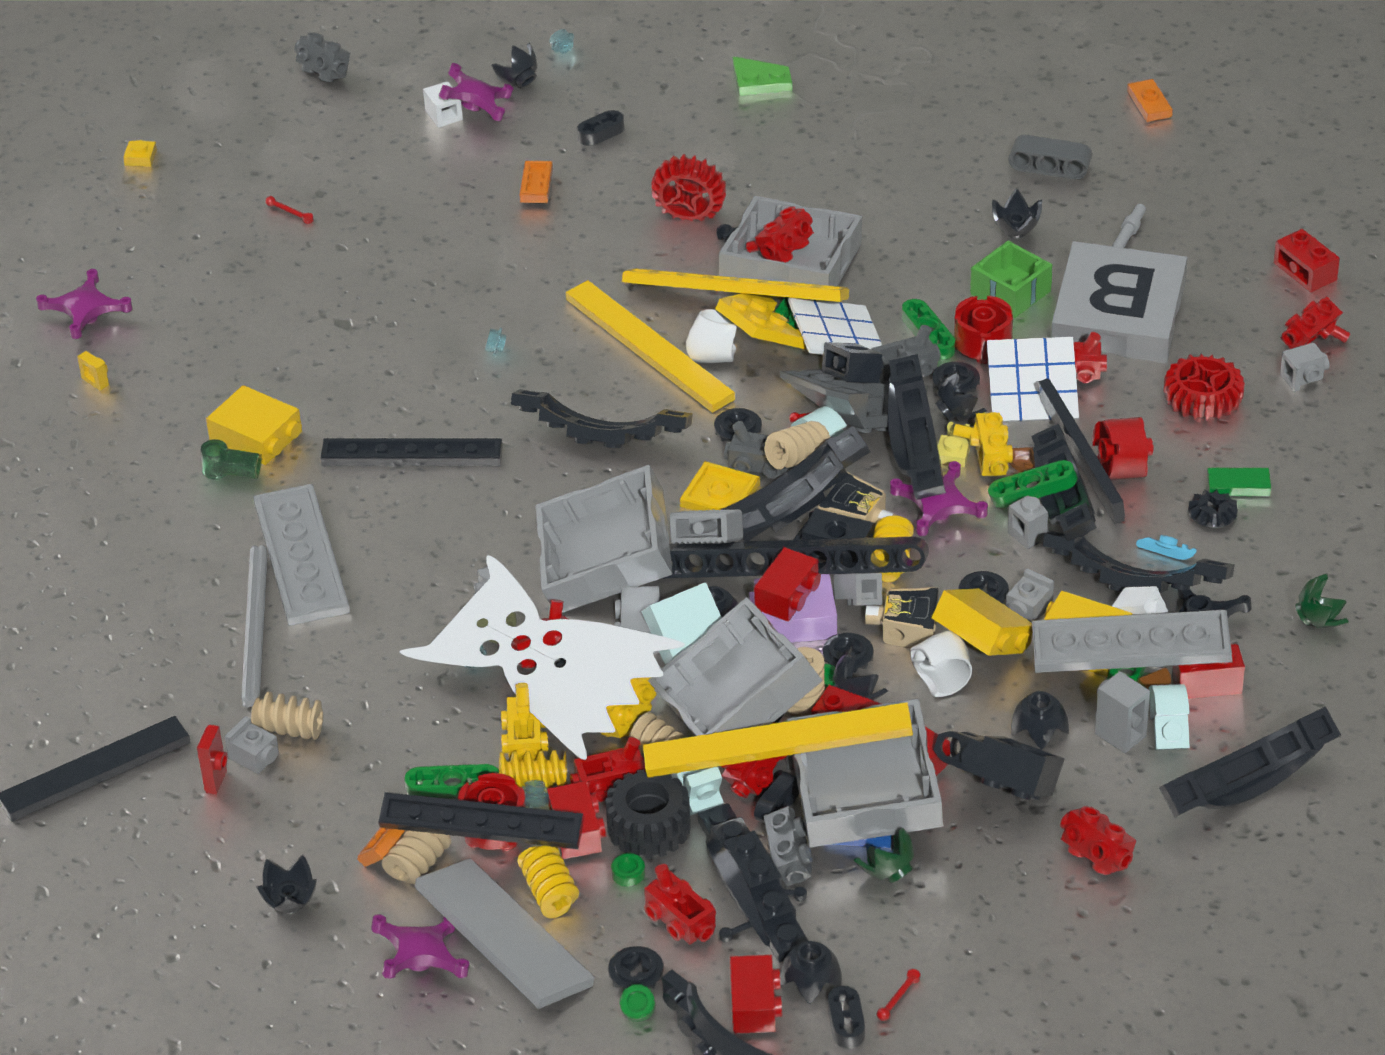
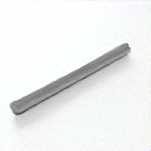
M254 545L250 549L241 696L242 705L246 708L253 707L257 697H260L268 556L267 548L263 545L259 547Z

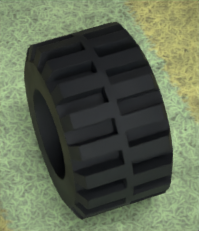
M638 770L637 774L632 775L628 773L624 775V780L618 779L613 783L614 788H609L606 798L607 830L609 837H611V842L614 846H619L620 851L623 853L631 852L638 856L643 855L645 859H651L653 855L666 856L667 851L674 852L679 849V844L686 842L687 835L690 834L691 830L690 798L686 786H682L681 780L678 778L672 779V774L647 778L644 770Z

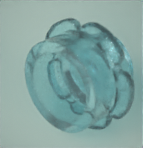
M566 29L556 31L550 38L551 49L555 53L569 52L573 47L574 35L568 33Z
M491 328L485 351L492 352L493 356L496 355L497 351L503 352L507 335L501 334L502 328L499 330Z
M539 780L527 781L525 786L522 787L525 793L526 806L542 807L547 805L548 794L545 783Z

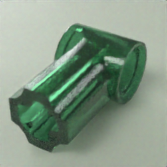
M218 439L208 440L201 445L202 473L205 477L217 480L228 474L258 479L261 471L262 454L228 449L226 443Z

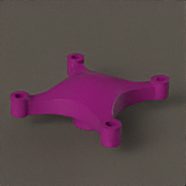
M452 63L448 75L453 77L458 85L453 88L448 85H442L439 97L444 100H461V104L471 111H480L482 108L494 120L502 121L505 109L497 106L495 99H510L514 88L508 84H504L503 87H495L479 79L467 76L461 71L459 64Z
M89 269L86 272V282L67 294L56 298H47L43 294L36 297L39 310H57L72 318L73 324L69 326V330L73 339L81 338L84 326L96 321L99 315L117 311L128 313L133 309L131 298L112 299L96 288V284L99 282L96 269Z
M952 461L948 465V472L943 476L946 491L944 494L916 500L912 485L903 484L900 479H892L890 481V493L892 495L906 497L915 502L921 509L922 519H919L916 523V533L919 536H926L929 533L930 526L936 520H944L951 514H970L978 518L987 517L988 504L986 502H972L957 489L955 480L961 473L959 462Z
M383 915L373 916L371 931L387 938L397 951L393 959L384 961L383 977L393 979L398 972L406 968L414 971H425L430 966L447 970L458 978L468 976L469 961L454 958L444 944L443 939L448 934L455 932V927L445 917L443 922L436 926L402 927L386 922V917Z

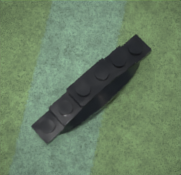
M918 354L889 360L891 376L888 389V425L890 443L897 467L902 474L911 478L916 500L944 494L946 491L941 459Z
M519 389L513 392L511 396V405L520 406V411L534 413L539 409L538 421L547 422L548 427L565 428V425H567L566 437L575 438V442L580 444H592L593 441L604 442L605 447L621 448L622 445L631 441L632 435H634V439L650 441L652 437H656L661 433L662 426H664V431L682 433V429L692 425L693 413L663 409L651 417L638 421L610 422L577 413L560 403L550 393Z
M1058 423L1031 437L1034 443L1035 468L1061 460L1069 461L1074 466L1078 479L1073 487L1040 498L1042 505L1048 511L1049 522L1052 525H1061L1064 535L1070 541L1087 535L1097 527L1095 524V512L1085 483L1078 471L1074 456L1068 447L1064 432Z
M851 426L838 436L826 440L802 462L772 483L721 510L742 511L744 541H750L770 527L776 533L819 505L825 498L824 491L849 476L845 468L871 451L854 426Z
M1052 531L1044 534L1043 546L1052 548V553L1069 556L1072 551L1071 564L1079 565L1080 571L1099 573V569H1101L1099 582L1109 584L1108 588L1111 590L1123 591L1125 587L1157 586L1159 592L1162 593L1168 590L1169 584L1174 589L1190 590V586L1193 587L1200 584L1201 576H1204L1203 581L1222 584L1223 579L1226 580L1233 577L1235 564L1210 559L1199 560L1192 566L1178 570L1152 571L1123 564L1105 555L1084 536L1068 541L1064 533Z
M1325 706L1227 756L1162 785L1159 789L1174 817L1199 806L1210 809L1235 806L1277 786L1311 760L1322 749L1324 744L1342 735Z
M729 803L699 812L698 822L707 836L706 845L710 857L723 883L764 945L770 947L778 963L783 962L794 947L809 940L796 920V909L782 887V877L755 830L750 832L743 818H737Z
M672 969L662 977L663 1000L670 1009L677 1010L678 1027L685 1036L692 1037V1051L694 1055H772L738 1038L713 1018L702 1004L695 984L687 981Z

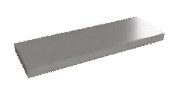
M313 484L253 496L288 625L291 626L350 613L348 599Z
M1227 610L1032 621L1035 673L1232 662Z
M471 858L416 878L415 888L538 1009L593 986L595 977Z

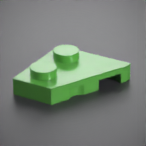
M733 57V69L739 96L792 91L789 66Z

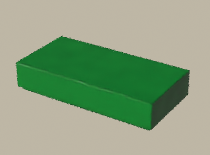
M1269 468L1207 469L1208 492L1214 493L1218 489L1219 494L1229 493L1230 496H1271Z

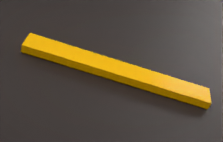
M638 268L622 272V282L835 302L849 299L848 287Z
M587 280L565 292L566 300L710 412L713 413L735 400V392L590 281Z
M908 702L644 744L645 769L647 778L912 736L913 731Z

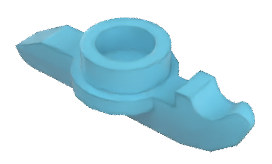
M1160 535L1159 540L1147 537L1136 542L1139 548L1178 560L1189 559L1197 552L1196 548L1189 549L1186 544H1182V547L1177 546L1178 539L1166 535Z

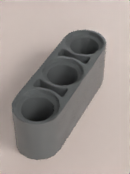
M1021 135L1015 139L1008 161L1011 167L1018 171L1069 179H1081L1087 173L1093 154L1090 147L1086 144Z

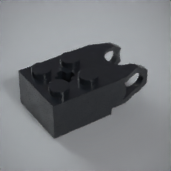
M948 731L938 734L933 749L943 762L982 777V784L996 789H1000V787L1012 788V795L1026 800H1031V798L1040 800L1041 796H1053L1065 760L1063 757L1005 736L984 737L972 732ZM949 737H952L950 743V754L952 757L947 756L942 749L943 742ZM958 741H959V743H960V751H959V753L957 752V749H956V746H957Z

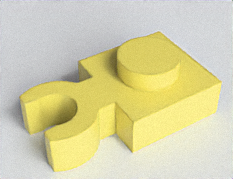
M949 422L947 425V435H941L938 443L941 464L949 465L950 462L957 461L961 467H965L970 451V439L954 436V422Z

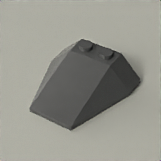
M822 369L780 371V378L818 406H827L836 411L844 422L854 426L857 432L871 433L872 428L879 431H889V381L880 379L879 383L846 382L823 372Z

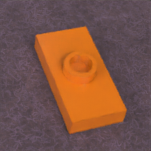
M1153 79L1128 84L1127 92L1146 122L1172 117L1173 109Z
M525 161L520 190V203H548L553 172L552 161Z
M379 828L360 852L357 860L364 867L383 860L384 856L402 838L401 835L405 830Z

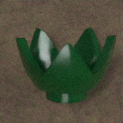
M1327 573L1310 579L1298 596L1299 602L1295 604V608L1300 619L1307 626L1313 624L1318 628H1331L1349 623L1347 618L1335 619L1345 606L1346 600L1321 597L1323 588L1328 580Z
M904 828L899 830V834H894L893 853L867 846L866 853L869 865L859 857L854 859L855 863L872 877L879 880L887 878L890 883H894L913 869L909 863L914 858L910 835Z

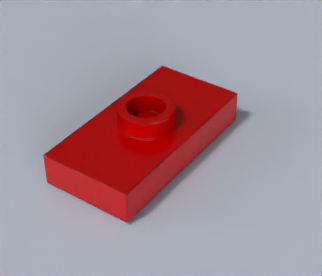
M208 724L197 746L204 790L206 793L217 795L227 773L228 755L223 750L220 727Z

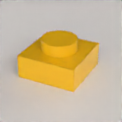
M143 140L129 141L123 156L125 166L151 167L157 152L156 142Z
M88 351L77 356L83 380L100 391L109 386L108 367L101 358L95 357Z

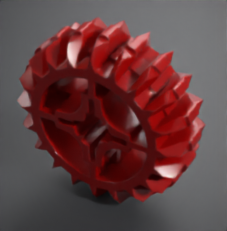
M685 154L679 159L673 155L670 161L664 160L655 171L651 182L652 198L655 199V206L662 207V214L670 213L672 219L678 217L681 220L693 221L698 219L702 222L706 217L713 219L716 212H719L722 208L723 201L726 198V181L722 180V172H716L715 164L708 166L706 159L699 161L696 155L689 159ZM674 180L675 185L670 186L669 183ZM707 192L708 196L703 198V193Z
M1201 353L1199 357L1189 354L1187 360L1179 358L1177 363L1171 364L1164 377L1163 392L1164 397L1167 399V405L1173 406L1174 412L1182 411L1183 417L1191 415L1194 417V420L1198 417L1204 418L1206 421L1210 417L1219 420L1221 415L1229 416L1231 411L1237 410L1244 396L1245 383L1240 369L1234 367V362L1226 363L1224 357L1216 359L1213 354L1210 357H1205Z

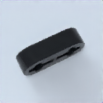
M609 110L579 123L577 126L578 141L583 145L591 146L622 133L624 130V115L619 111Z
M783 772L761 796L755 807V820L765 824V815L783 807H790L799 795L796 776Z
M835 987L828 995V1013L833 1038L840 1047L853 1049L860 1046L865 1040V1021L858 992L852 987ZM840 1001H846L848 1010H842ZM845 1024H850L851 1030L854 1033H847Z

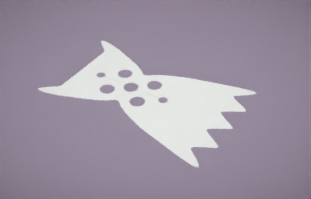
M487 555L486 560L490 579L430 645L403 649L399 653L413 659L472 667L501 666L515 694L516 684H528L530 712L579 758L586 760V748L582 734L588 732H615L606 707L639 704L640 702L630 680L632 678L662 677L664 674L654 658V651L684 647L685 644L667 637L600 622L568 619L543 621L539 618L535 604L514 576L496 558ZM519 611L525 615V621L520 626L511 627L506 624V618L512 612ZM487 619L488 625L486 627L479 628L477 626L478 620ZM551 630H557L562 633L561 642L554 646H548L543 643V636ZM520 635L528 636L531 639V644L527 649L517 651L512 648L511 642L515 637ZM495 640L500 645L499 650L491 656L483 655L480 652V646L485 641ZM559 658L566 660L565 666L557 668L554 665V662ZM532 659L537 664L535 671L528 675L520 674L517 671L518 664L522 660Z

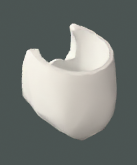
M715 309L700 311L686 340V351L689 357L696 363L733 362V354L736 352V346L733 343L736 325Z
M952 631L933 635L911 648L910 657L913 666L934 697L952 695L960 691L970 680L972 666L968 648L964 641Z

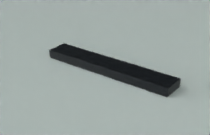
M1048 378L1039 381L1040 398L1043 406L1054 424L1059 423L1070 451L1113 523L1117 524L1124 521L1123 499L1053 383Z
M324 438L320 460L321 466H501L503 444L502 438Z
M172 716L0 792V805L10 821L13 822L191 743L189 734L177 717Z
M385 792L378 823L380 828L579 849L584 815L582 813Z

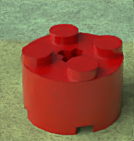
M973 296L961 301L956 307L954 318L955 349L965 356L976 359L980 364H988L987 340H1006L1013 337L1011 306L1006 301L994 296H987V300H977V296Z
M1142 417L1098 421L1093 430L1092 446H1098L1097 458L1110 480L1145 478L1148 472V456L1153 455L1154 446L1152 439L1146 438Z
M500 773L478 776V781L470 785L467 782L463 785L458 794V800L526 807L523 788H520L512 777ZM464 837L468 846L486 850L501 849L509 851L518 844L516 842Z

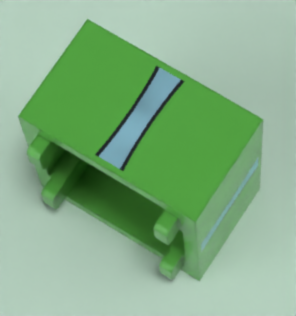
M1007 241L971 267L970 294L977 296L980 300H987V296H994L1006 301L1011 306L1012 315L1015 319L1051 292L1053 264Z

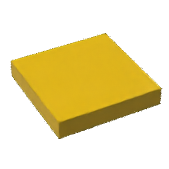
M704 461L681 496L680 507L693 511L721 510L755 493L760 485V476Z

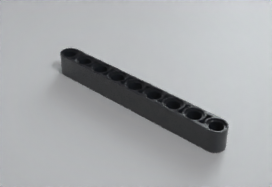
M920 537L742 541L714 544L672 543L669 545L673 574L664 578L763 576L784 547L813 557V551L823 552L826 555L827 561L823 563L818 562L819 574L914 572L924 565L929 554V548L925 540ZM914 548L918 550L921 558L911 560L906 555L905 550ZM877 549L885 550L889 554V560L881 561L877 559L874 551ZM843 551H854L858 556V560L855 562L846 560ZM751 553L761 554L764 557L765 563H754L750 556ZM695 554L700 556L703 565L695 566L692 564L689 555ZM720 554H729L733 558L734 564H724L720 559Z

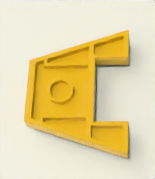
M740 293L719 299L715 309L751 337L807 350L800 330L789 325L787 318L783 315L772 312L777 302L768 295Z

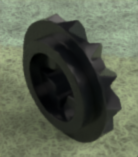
M947 362L938 366L933 372L935 389H939L942 381L949 374L955 372L959 375L960 380L957 382L954 395H966L968 392H975L977 385L980 384L978 370L968 363Z
M744 408L729 409L716 417L714 422L715 434L720 436L721 441H732L735 433L732 426L738 421L744 423L748 432L759 434L762 431V421L759 415L751 410Z
M1204 489L1202 495L1194 494L1192 501H1189L1188 513L1196 523L1211 528L1224 527L1231 524L1237 517V500L1231 499L1229 493L1219 494L1218 489L1214 493ZM1208 505H1213L1215 508H1218V512L1216 511V509H1213L1212 506Z
M989 571L970 573L959 583V589L979 588L984 590L987 587L988 592L986 593L1002 604L1009 592L1007 581L1002 576Z
M856 633L837 634L829 638L823 646L824 662H828V664L836 667L839 659L852 649L856 654L853 666V673H856L858 668L867 669L868 663L873 661L874 648L872 643L862 635Z
M631 946L618 951L611 958L608 966L609 978L613 980L615 988L623 987L624 990L632 985H643L654 989L656 982L662 980L664 970L663 960L660 955L654 950L643 946ZM641 964L642 972L631 976V971H634Z

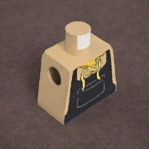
M848 473L849 476L838 482L818 506V509L874 522V528L882 518L896 516L895 513L886 510V494L883 490L851 473Z
M939 588L890 589L887 591L885 607L866 606L865 624L882 625L883 641L886 644L911 649L913 646L935 635L937 621L932 619V615L938 604Z

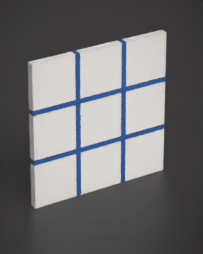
M788 298L789 305L809 353L824 354L825 342L857 343L869 349L882 345L865 305Z
M1073 337L987 340L992 412L1000 413L1003 417L1002 422L1052 420L1040 398L1038 382L1046 378L1051 380L1072 417L1079 419Z

